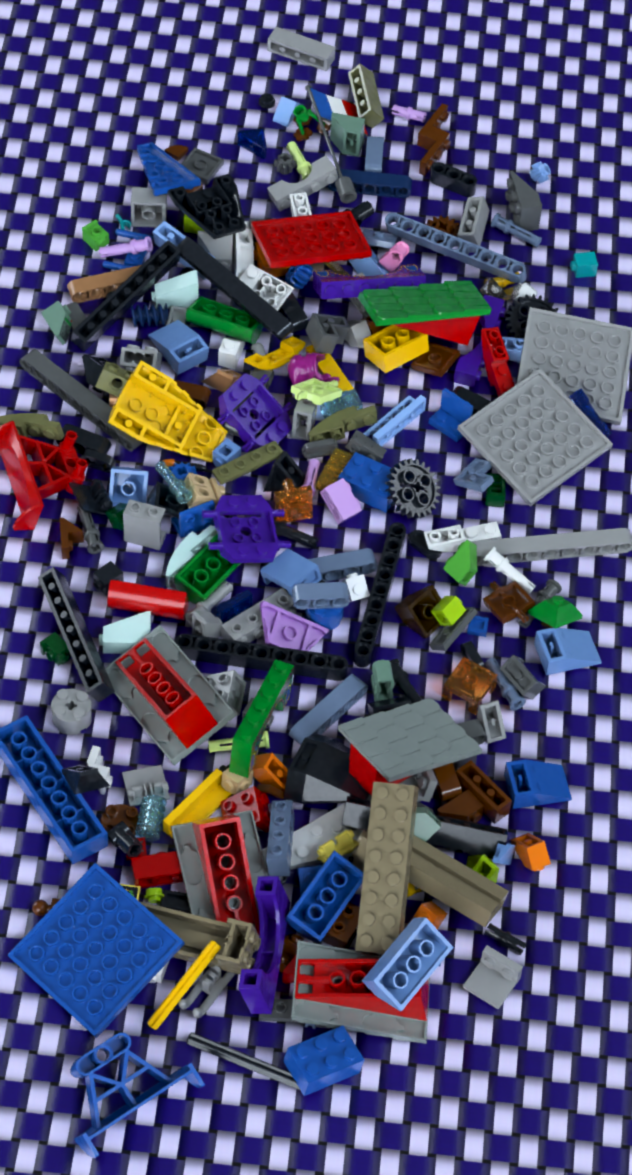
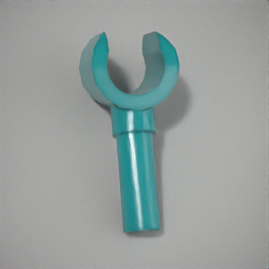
M119 214L115 215L121 224L120 229L125 230L124 227H128L129 230L131 229V222L129 220H123Z

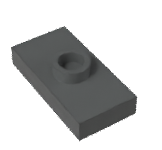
M274 999L272 1014H259V1021L297 1022L291 1018L293 999Z

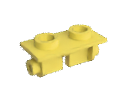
M345 830L335 837L336 845L331 839L319 846L317 850L319 857L317 860L325 863L334 850L341 856L353 852L359 846V842L353 839L355 837L352 830Z

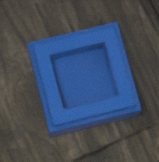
M475 616L468 624L467 634L486 637L489 618Z

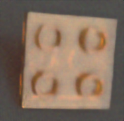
M285 479L282 483L284 490L274 492V509H284L285 514L284 517H274V519L279 522L284 521L288 523L313 518L311 485L295 488L292 479Z

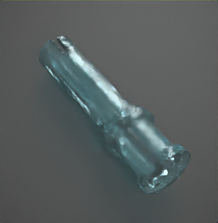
M164 461L158 462L155 465V470L169 485V491L176 496L180 504L189 502L193 495L192 491L185 487L184 481L177 479Z

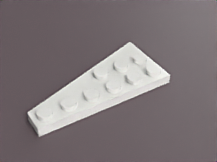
M345 803L294 831L290 870L296 869V867L323 863L317 860L319 857L317 854L319 846L331 839L336 845L335 837L345 830L349 831V829L342 825ZM358 828L357 830H352L355 835L353 839L357 841L360 834L365 830ZM266 847V848H264V849L262 850V853H263V857H264V861H265V865H266V869H267V873H268V867H267V861H266V857H267V847ZM353 852L345 854L343 857H350Z

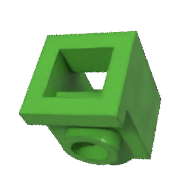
M97 220L82 227L83 240L93 250L97 251L100 247H105L109 244V233L98 224Z

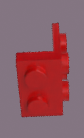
M253 786L221 801L222 816L252 810L256 826L265 832H269L271 812L269 811V798L266 793Z

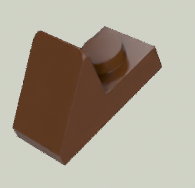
M62 517L59 518L62 559H70L69 551H73V543H83L84 535L80 528Z

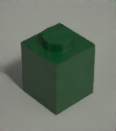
M119 503L106 511V515L114 529L124 530L123 513L127 504Z

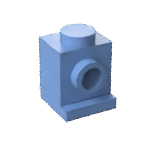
M227 438L213 450L214 465L219 467L240 457L241 447Z

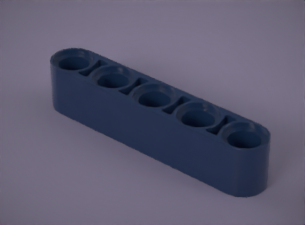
M340 169L343 176L351 178L357 194L407 198L411 194L412 179L409 176ZM335 182L328 185L331 191L337 192Z

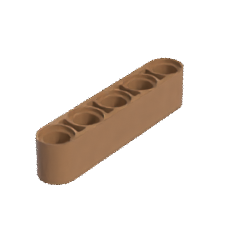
M141 265L70 281L67 284V289L72 301L82 303L106 297L109 292L115 291Z

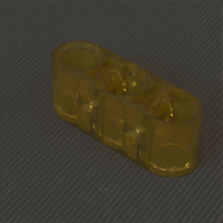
M335 448L317 480L316 490L322 491L325 487L338 481V476L354 454Z

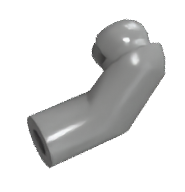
M255 343L251 346L253 353H258L262 356L266 355L261 343Z

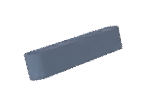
M369 548L308 559L318 565L322 580L325 582L347 578L346 575L357 573L358 576L369 574L378 568L373 550Z
M354 674L349 675L292 727L289 736L301 745L305 737L323 734L365 695L368 685Z

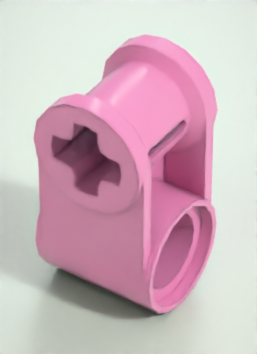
M403 241L397 242L382 256L378 263L389 273H392L409 253L410 248L408 244Z

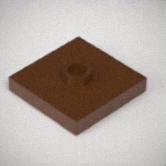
M430 342L429 351L418 356L411 363V368L442 377L458 359L460 350Z

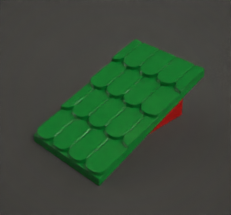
M444 281V283L419 284V286L365 289L358 296L376 326L395 325L467 346L480 316L490 315L492 310L472 281Z

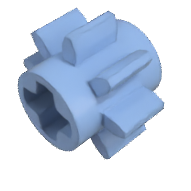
M540 161L531 165L533 169L530 170V176L533 181L543 183L549 180L548 175L551 174V171L546 163L542 164Z

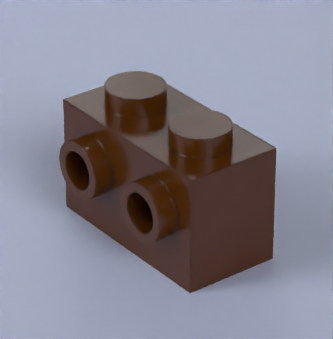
M348 902L324 936V942L333 947L348 949L357 934L360 907Z

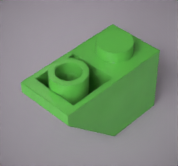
M469 540L459 545L458 551L446 561V565L443 568L451 577L464 586L477 573V545Z

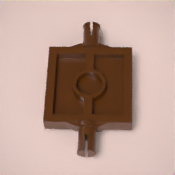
M495 581L490 583L489 587L493 592L483 598L485 606L502 624L516 617L523 623H526L529 617L525 612L536 606L535 601L516 581L502 587Z

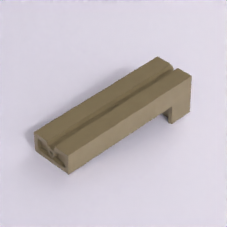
M368 828L367 832L363 831L357 840L359 846L352 853L354 858L352 864L363 872ZM414 835L409 883L486 927L503 906L509 891Z
M139 901L184 941L185 944L173 958L194 962L208 943L213 940L221 946V949L207 965L208 967L213 968L216 965L221 970L240 975L242 969H253L255 959L252 958L255 950H259L261 938H259V934L252 923L228 918L227 923Z

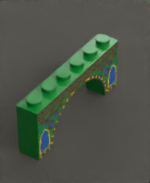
M275 659L233 738L229 772L246 778L249 777L255 765L263 733L274 709L283 711L290 698L294 665Z

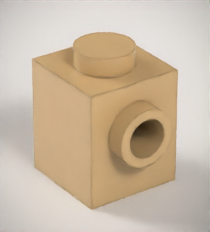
M228 768L222 774L221 786L233 795L238 794L252 785L254 771L252 770L249 777L246 778L229 772Z

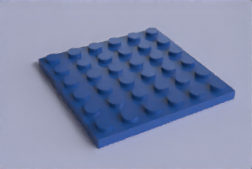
M94 863L7 956L97 1038L185 943L98 864Z

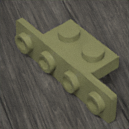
M272 441L213 469L212 474L223 485L276 460L283 450L276 441Z

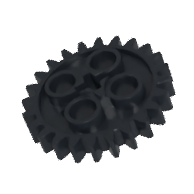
M526 294L524 300L522 297H519L517 301L514 300L512 305H509L508 311L505 314L504 323L507 324L505 329L510 330L508 336L514 335L513 338H524L525 331L521 328H526L528 315H523L522 311L528 314L529 308L532 307L558 312V308L553 309L554 302L548 304V298L543 301L542 295L538 299L535 298V294L531 298Z
M412 458L394 464V468L390 469L391 474L387 475V478L390 480L385 482L389 486L385 491L390 493L387 499L393 500L391 506H397L396 512L401 510V516L407 515V519L414 518L415 520L431 514L432 510L436 509L435 504L439 503L436 497L441 494L436 492L437 489H440V486L435 484L439 480L433 479L435 472L430 473V466L424 468L425 462L419 463L418 459L413 461Z

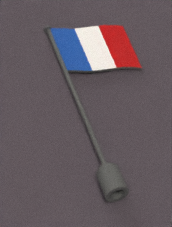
M306 85L305 90L309 93L340 177L335 182L340 200L345 204L351 203L356 200L357 193L351 178L343 176L322 119L331 123L332 112L358 117L356 105L312 89L310 85ZM365 128V129H364V136L367 137V136H368V133H367L366 128Z

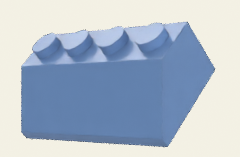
M426 917L413 918L363 978L362 982L375 996L395 1009L402 1011L454 947Z

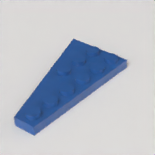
M153 142L137 145V153L154 196L167 194L168 190L181 186L185 189H193L201 185L199 177Z

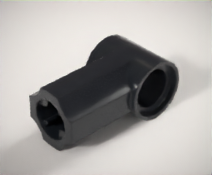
M368 201L362 202L352 210H344L352 212L359 227L362 221L374 214L372 204Z
M123 821L107 832L111 843L116 848L119 847L129 858L137 857L141 854V849L143 848L141 842L133 835Z

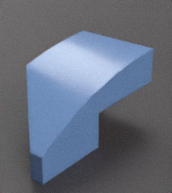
M498 843L492 862L510 865L516 845Z

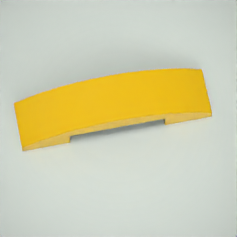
M291 336L280 342L279 349L264 356L255 353L245 358L244 362L261 370H272L283 366L294 355H298L305 347L306 342Z

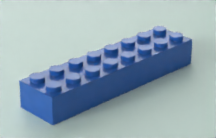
M26 715L0 728L1 759L72 865L108 847V833L81 794L74 795L62 774L63 767L29 717Z

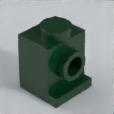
M56 632L40 642L41 654H46L47 658L50 661H54L58 666L65 664L71 658L65 641Z

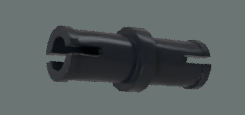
M492 923L488 925L487 928L495 933L486 930L485 936L494 939L500 943V946H506L519 955L523 953L524 950L516 945L525 948L526 942L512 936L509 931L501 930Z

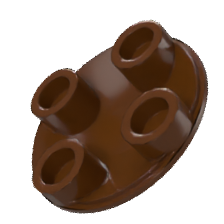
M125 804L108 805L100 820L106 832L121 821L129 827L134 836L139 832L141 818L137 808Z

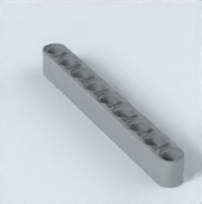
M627 528L472 541L477 545V566L492 565L483 559L493 547L504 558L507 557L509 563L620 554L632 550V537L630 530Z

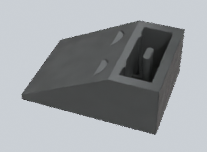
M510 171L509 178H507L508 190L505 191L506 201H509V211L513 213V222L527 231L539 230L542 211L539 194L515 172Z

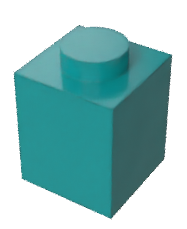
M595 252L574 253L573 261L570 262L571 271H574L575 278L596 276L598 262Z

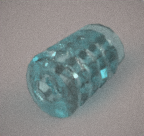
M148 795L142 798L135 833L139 838L145 837V841L149 842L160 839L161 827L163 825L162 820L164 819L165 806L167 804V800L164 797Z

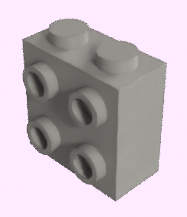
M127 344V348H121L120 366H123L125 370L134 371L141 360L158 371L161 370L162 353L158 352V349L155 347L145 346L144 350L140 349L137 345Z

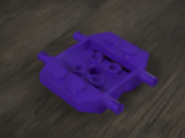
M244 373L219 396L221 416L217 420L218 422L222 420L220 424L227 422L238 431L240 438L245 443L242 446V450L246 453L250 449H258L272 441H276L278 444L292 430V423L288 412L293 408V404L289 406L291 403L287 402L282 407L264 386L269 381V377L266 374L257 379ZM250 393H252V395L246 401H244L234 412L232 411ZM250 412L255 415V419L250 416ZM274 418L275 420L256 438L255 435Z
M221 495L216 509L202 510V518H213L215 529L218 532V542H208V550H219L220 556L231 563L273 562L280 548H291L290 540H278L273 517H284V509L271 508L262 495ZM224 515H260V517L239 518L234 516L232 518H225ZM241 531H247L250 535L245 536Z

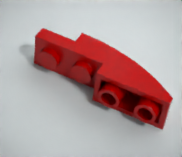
M499 327L484 328L481 330L485 368L490 385L495 386L498 397H500L515 386L507 365L509 356Z

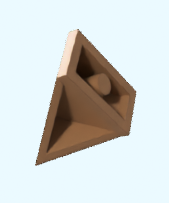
M218 369L215 374L201 382L224 393L242 374L231 369Z

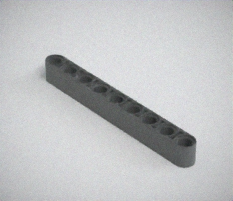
M33 349L20 359V365L26 372L128 451L132 452L144 443L109 424L108 420L112 407L38 350Z

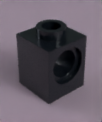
M110 561L93 573V585L97 591H101L107 596L110 580L124 581L123 572Z

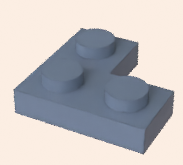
M475 458L453 479L455 485L483 493L494 482L491 475L485 474L492 468L490 461Z

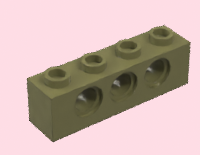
M106 361L95 387L119 397L133 371L125 370L116 363ZM115 378L120 379L122 382L116 381Z

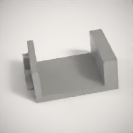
M129 499L123 513L124 541L160 551L166 538V532L161 531V521L166 509Z

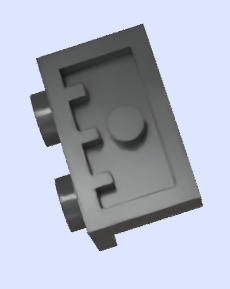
M357 429L345 446L353 454L357 452L377 462H381L387 451Z

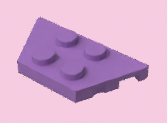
M264 600L260 602L265 643L269 646L309 651L329 632V629Z

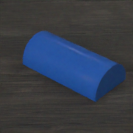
M334 850L286 916V921L305 938L313 942H321L362 884L364 872Z

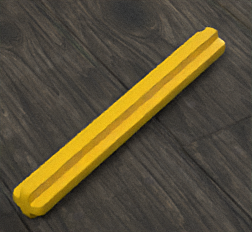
M211 940L147 1021V1024L152 1029L157 1030L179 1000H181L221 949L217 942Z

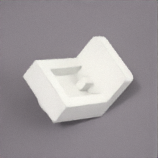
M357 573L346 575L347 579L342 582L348 585L350 602L370 596L364 574L359 576Z

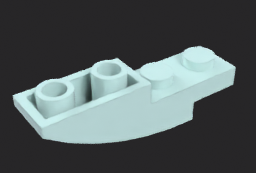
M210 525L199 535L192 531L178 545L167 566L166 587L169 588L174 584V577L216 535L215 527Z

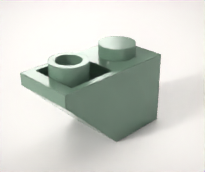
M417 807L414 835L426 842L441 828V821L427 807Z

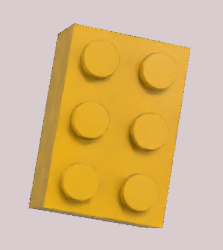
M390 325L363 339L365 357L384 373L429 351L428 334L395 325Z

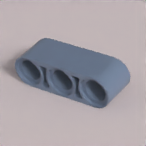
M367 136L365 171L382 172L384 137Z
M344 582L301 583L294 585L292 588L293 605L296 609L343 608L350 603L348 585Z

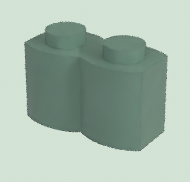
M389 660L375 661L372 664L373 674L371 675L374 701L392 699L394 678L391 662Z

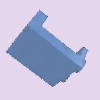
M288 548L278 555L273 562H269L260 570L265 584L276 583L286 589L292 598V588L294 585L318 583L322 580L317 564Z

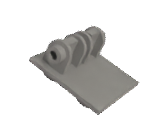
M162 765L122 772L130 806L170 799L169 787L165 781Z

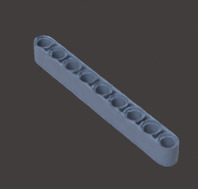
M389 213L385 217L388 232L395 236L517 284L523 283L527 278L526 268L522 262L397 213ZM501 265H506L504 268H499Z

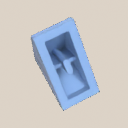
M281 97L273 121L288 127L295 117L293 113L295 107L303 104L286 97Z

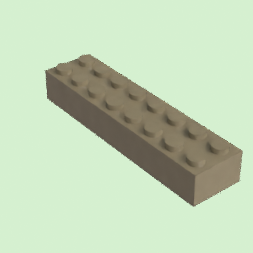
M373 781L355 951L384 954L404 930L419 790L415 785Z

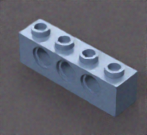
M292 800L272 801L266 857L269 876H290L295 822Z

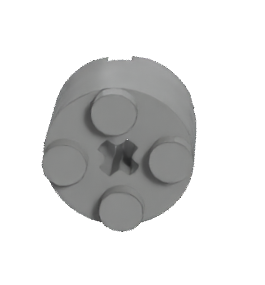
M60 689L57 691L51 702L53 724L61 733L67 735H76L81 733V730L87 729L92 721L91 700L87 692L78 689Z

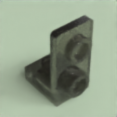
M490 278L479 291L483 295L504 299L506 302L508 299L513 300L516 298L522 286L517 284L503 290L493 278Z

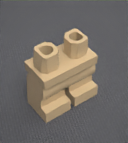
M190 472L181 485L189 509L211 500L215 502L216 509L221 495L225 494L224 486L218 485L215 478H210L209 480L207 477Z

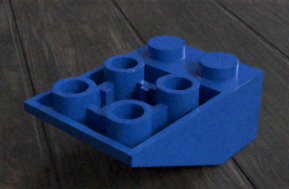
M526 759L506 762L504 778L510 799L512 800L513 809L572 800L562 765Z

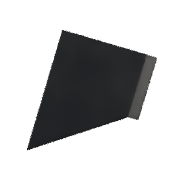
M286 450L273 463L263 492L296 491L304 483L305 474Z
M77 765L62 769V774L74 795L110 786L99 773L98 768Z

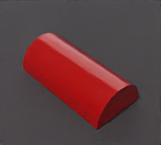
M110 580L107 598L108 608L138 613L151 611V615L185 620V614L189 607L186 592L118 580Z

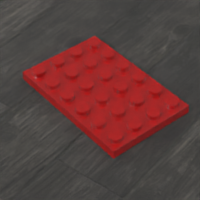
M351 211L251 221V229L270 268L363 259L372 256V250Z

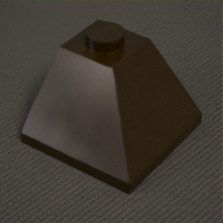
M433 585L408 595L394 607L402 622L424 639L428 638L441 626L431 612L441 600Z

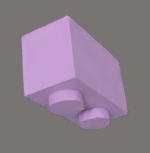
M344 478L320 491L322 498L338 525L362 511L359 500L354 497L350 484Z

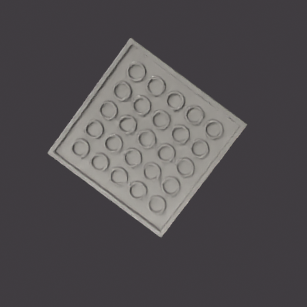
M530 307L517 384L540 368L589 419L620 425L632 353V327Z
M540 368L458 425L457 428L487 461H490L491 466L529 506L535 504L613 446V443Z

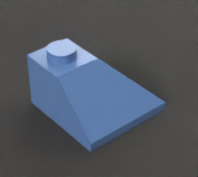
M113 466L111 468L109 498L113 506L119 503L127 504L129 499L146 503L149 471Z

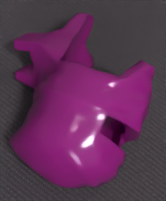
M306 353L305 357H302L301 354L294 355L287 367L288 375L293 385L312 378L324 382L333 380L339 382L340 379L339 377H331L328 373L323 375L318 373V362L325 359V355L320 353Z

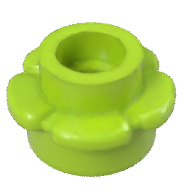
M158 887L146 889V895H144V899H147L149 903H159L162 897H164L162 888Z

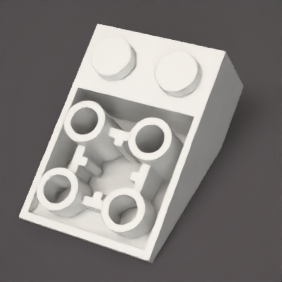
M252 264L249 265L239 278L277 311L294 290V287Z

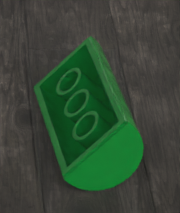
M200 296L186 310L187 322L250 344L257 342L263 326L246 311Z
M218 533L209 542H218ZM207 543L174 577V584L178 591L187 593L188 601L197 604L198 602L205 601L242 563L229 562L220 556L219 550H208Z

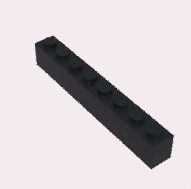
M169 240L166 241L72 331L71 341L85 352L131 308V305L133 306L180 261L181 250Z
M52 567L40 575L38 579L87 694L100 702L114 693L115 690L66 577L56 568Z
M347 796L342 825L349 830H357L358 828L367 832L371 801ZM434 814L441 821V828L426 841L433 847L440 845L450 851H457L459 849L464 850L470 855H477L478 853L493 859L498 843L506 845L508 833L507 829Z

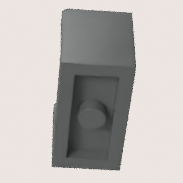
M512 655L500 669L523 696L533 700L546 685L532 675L523 664L525 661L522 658Z

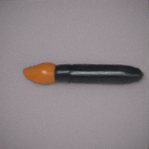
M174 459L162 460L163 464L168 467L173 466L174 462L177 464L181 463V461H175ZM190 462L191 466H195L196 471L203 472L207 470L204 465Z

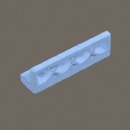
M409 395L363 434L367 437L372 435L373 441L380 446L385 445L425 411L426 398L420 395L414 399Z

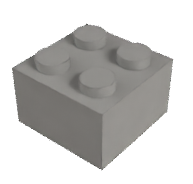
M132 187L131 226L157 228L163 221L167 222V194L154 196L152 188Z

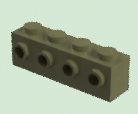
M359 64L348 73L358 117L365 119V125L374 128L384 120V115L374 74L365 66Z

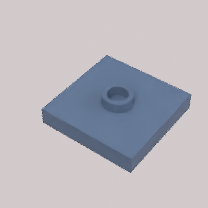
M364 229L362 232L367 243L371 246L391 249L398 239V236L381 231Z

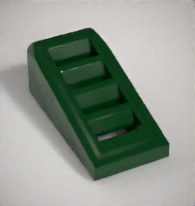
M486 473L491 475L494 480L486 489V506L504 507L506 497L505 479L500 474Z

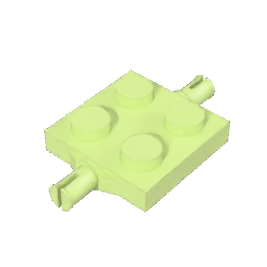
M312 378L292 385L291 393L295 394V399L298 401L308 399L313 404L322 405L327 401H333L341 397L342 389L337 388V380L324 382Z

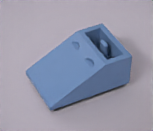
M176 320L148 335L177 375L208 360L209 347L199 334L180 320Z
M554 627L536 631L534 646L546 675L602 663L589 631L566 628L555 629Z

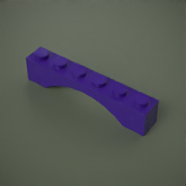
M484 294L483 299L486 300L492 310L490 315L480 316L479 321L482 329L499 327L500 330L502 323L500 319L505 317L507 309L504 307L505 300ZM482 340L472 351L459 358L453 382L474 388L476 381H480L482 376L481 368H485Z

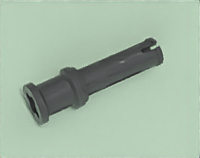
M77 506L84 528V540L88 544L87 550L90 554H98L104 549V544L100 541V531L94 525L91 512L82 511L80 506Z
M548 579L546 586L538 591L537 598L534 600L535 605L560 593L562 590L561 585L553 579ZM527 611L525 614L529 617V620L526 623H523L520 619L517 620L518 624L523 628H528L535 619Z

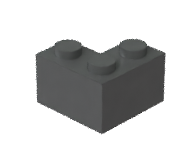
M312 313L306 327V332L315 352L332 354L336 344L343 345L350 327L343 316Z

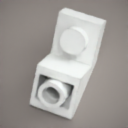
M92 746L87 759V766L98 768L99 773L110 785L98 789L100 794L104 795L106 789L111 787L113 776H110V767L102 766L103 756H101V747Z

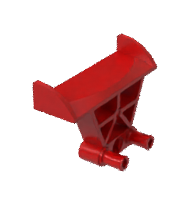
M14 421L0 426V454L21 511V515L13 524V530H34L44 507L42 499L64 489L68 493L73 494L69 482L83 484L85 479L84 472L88 464H86L87 461L85 459L78 458L74 447L78 436H76L77 433L74 431H67L64 441L59 446L19 435ZM26 454L31 455L33 461H28ZM34 476L39 477L41 487H37Z

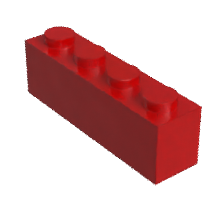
M176 851L158 852L146 856L138 855L131 858L134 885L141 886V889L183 882Z

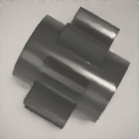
M283 153L277 156V160H274V167H277V172L281 174L292 173V169L295 168L296 161H293V156Z

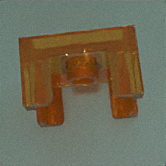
M463 657L444 683L442 697L449 701L452 699V693L469 702L468 711L477 715L482 699L488 691L491 694L496 688L498 675Z

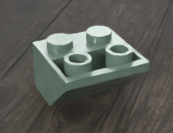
M332 112L330 140L342 154L359 157L364 143L365 119Z

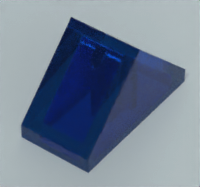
M264 129L240 130L238 132V145L265 159L267 145Z

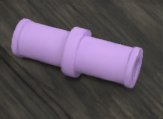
M394 104L392 108L394 110L392 115L404 117L406 120L412 119L422 123L426 120L424 116H427V113L414 110L413 107L406 108Z

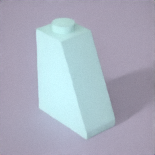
M197 270L154 284L155 292H151L152 302H155L156 309L159 303L162 308L167 303V309H170L171 306L188 308L198 299Z
M151 611L103 626V634H99V646H103V654H123L150 633Z

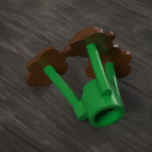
M304 105L296 106L293 111L295 115L293 120L299 127L296 133H294L296 140H308L309 136L313 134V131L309 130L308 127L303 129L304 125L308 126L310 124L309 121L313 118L318 121L316 129L319 130L320 134H323L319 120L311 109H306ZM322 119L325 130L329 131L331 123Z

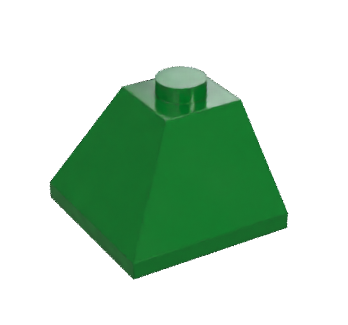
M558 595L544 600L528 610L529 615L555 629L580 620L583 617L571 602Z

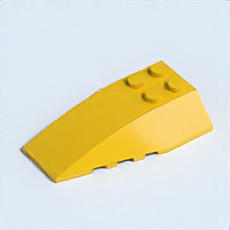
M142 360L125 383L110 412L108 420L109 424L140 442L209 463L213 462V450L223 442L228 432L211 415H208L200 404H196L185 390L177 386V383L172 378Z

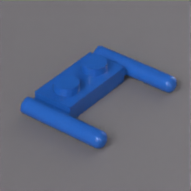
M116 229L115 231L117 236L136 240L145 239V237L149 236L153 241V236L122 229ZM143 251L136 255L127 253L124 264L104 261L102 265L104 268L113 270L139 266L145 262L148 252Z

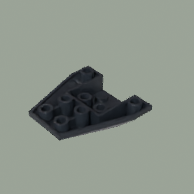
M230 174L215 177L212 187L187 193L183 186L167 191L175 206L213 239L242 232L246 229L237 185Z
M319 734L304 738L288 769L284 799L301 804L346 803L347 796L367 800L370 794L349 773L350 748L334 738Z

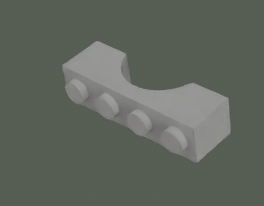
M326 155L311 163V173L303 181L288 183L280 180L267 188L270 199L279 212L290 207L289 194L306 192L307 196L339 179L335 166Z

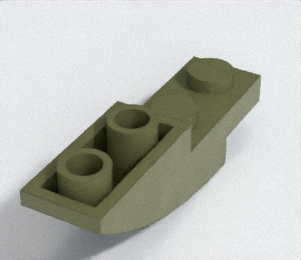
M351 406L328 416L308 433L309 442L329 438L337 441L345 438V432L377 423V410L375 406L356 410L355 406Z
M17 413L0 416V426L14 421L18 434L28 437L31 435L60 441L64 437L60 422L49 421L47 414Z

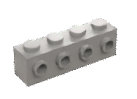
M284 588L263 599L286 611L297 614V609L293 605V598ZM260 602L222 624L221 637L227 640L248 643L261 638L264 635Z

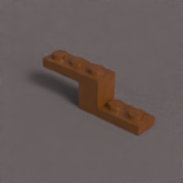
M443 103L418 133L417 145L429 150L420 161L419 174L424 176L429 170L431 171L432 164L441 159L443 152L448 150L451 141H449L450 133L440 129L441 124L445 123L449 116V113H447L448 105Z

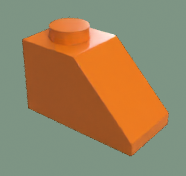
M273 753L257 755L252 769L254 771L253 777L260 784L273 785L285 792L288 773L285 765Z
M530 833L511 839V844L516 845L515 851L526 868L532 871H541L545 868L544 866L551 864L544 840Z

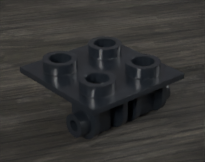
M94 479L91 486L69 482L82 511L106 515V511L113 508V503L101 480Z

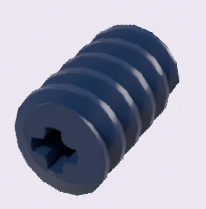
M159 303L157 309H155L154 304L150 305V309L144 304L142 310L139 305L136 306L135 310L131 305L134 327H137L138 322H140L142 327H144L145 322L151 327L152 321H154L156 326L159 325V321L165 326L166 321H168L167 303H165L164 308Z

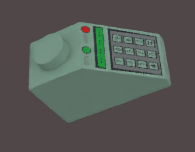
M56 301L42 311L41 314L56 338L64 345L67 342L73 323L69 315L72 312L66 304L62 305L59 301Z

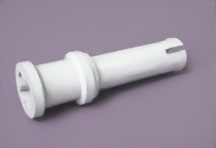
M495 547L484 557V561L490 562L497 572H502L513 582L516 581L528 595L536 587L535 584L509 563L507 557L504 558L498 553Z

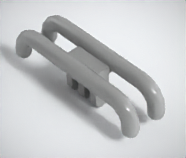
M216 965L213 968L209 967L185 999L179 1000V1008L184 1010L190 1007L201 991H204L208 994V997L199 1008L193 1009V1016L201 1018L236 973L227 971L221 977L220 967Z

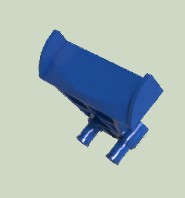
M118 1033L73 1062L70 1073L75 1078H85L92 1127L75 1137V1142L90 1157H98L99 1153L91 1139L183 1078L197 1088L203 1087L205 1084L193 1064L189 1063L171 1075L166 1076L128 1050L131 1046V1039L126 1033ZM98 1050H102L105 1052V1061H101L98 1059ZM120 1056L117 1081L94 1074L95 1071ZM129 1060L141 1069L126 1078ZM143 1072L160 1081L136 1098H133L125 1085ZM94 1082L112 1088L97 1097ZM118 1089L126 1104L100 1121L97 1102Z

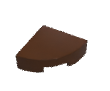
M173 145L166 148L165 152L179 161L188 153V147Z
M258 784L257 789L261 792L271 794L276 799H284V791L273 785Z

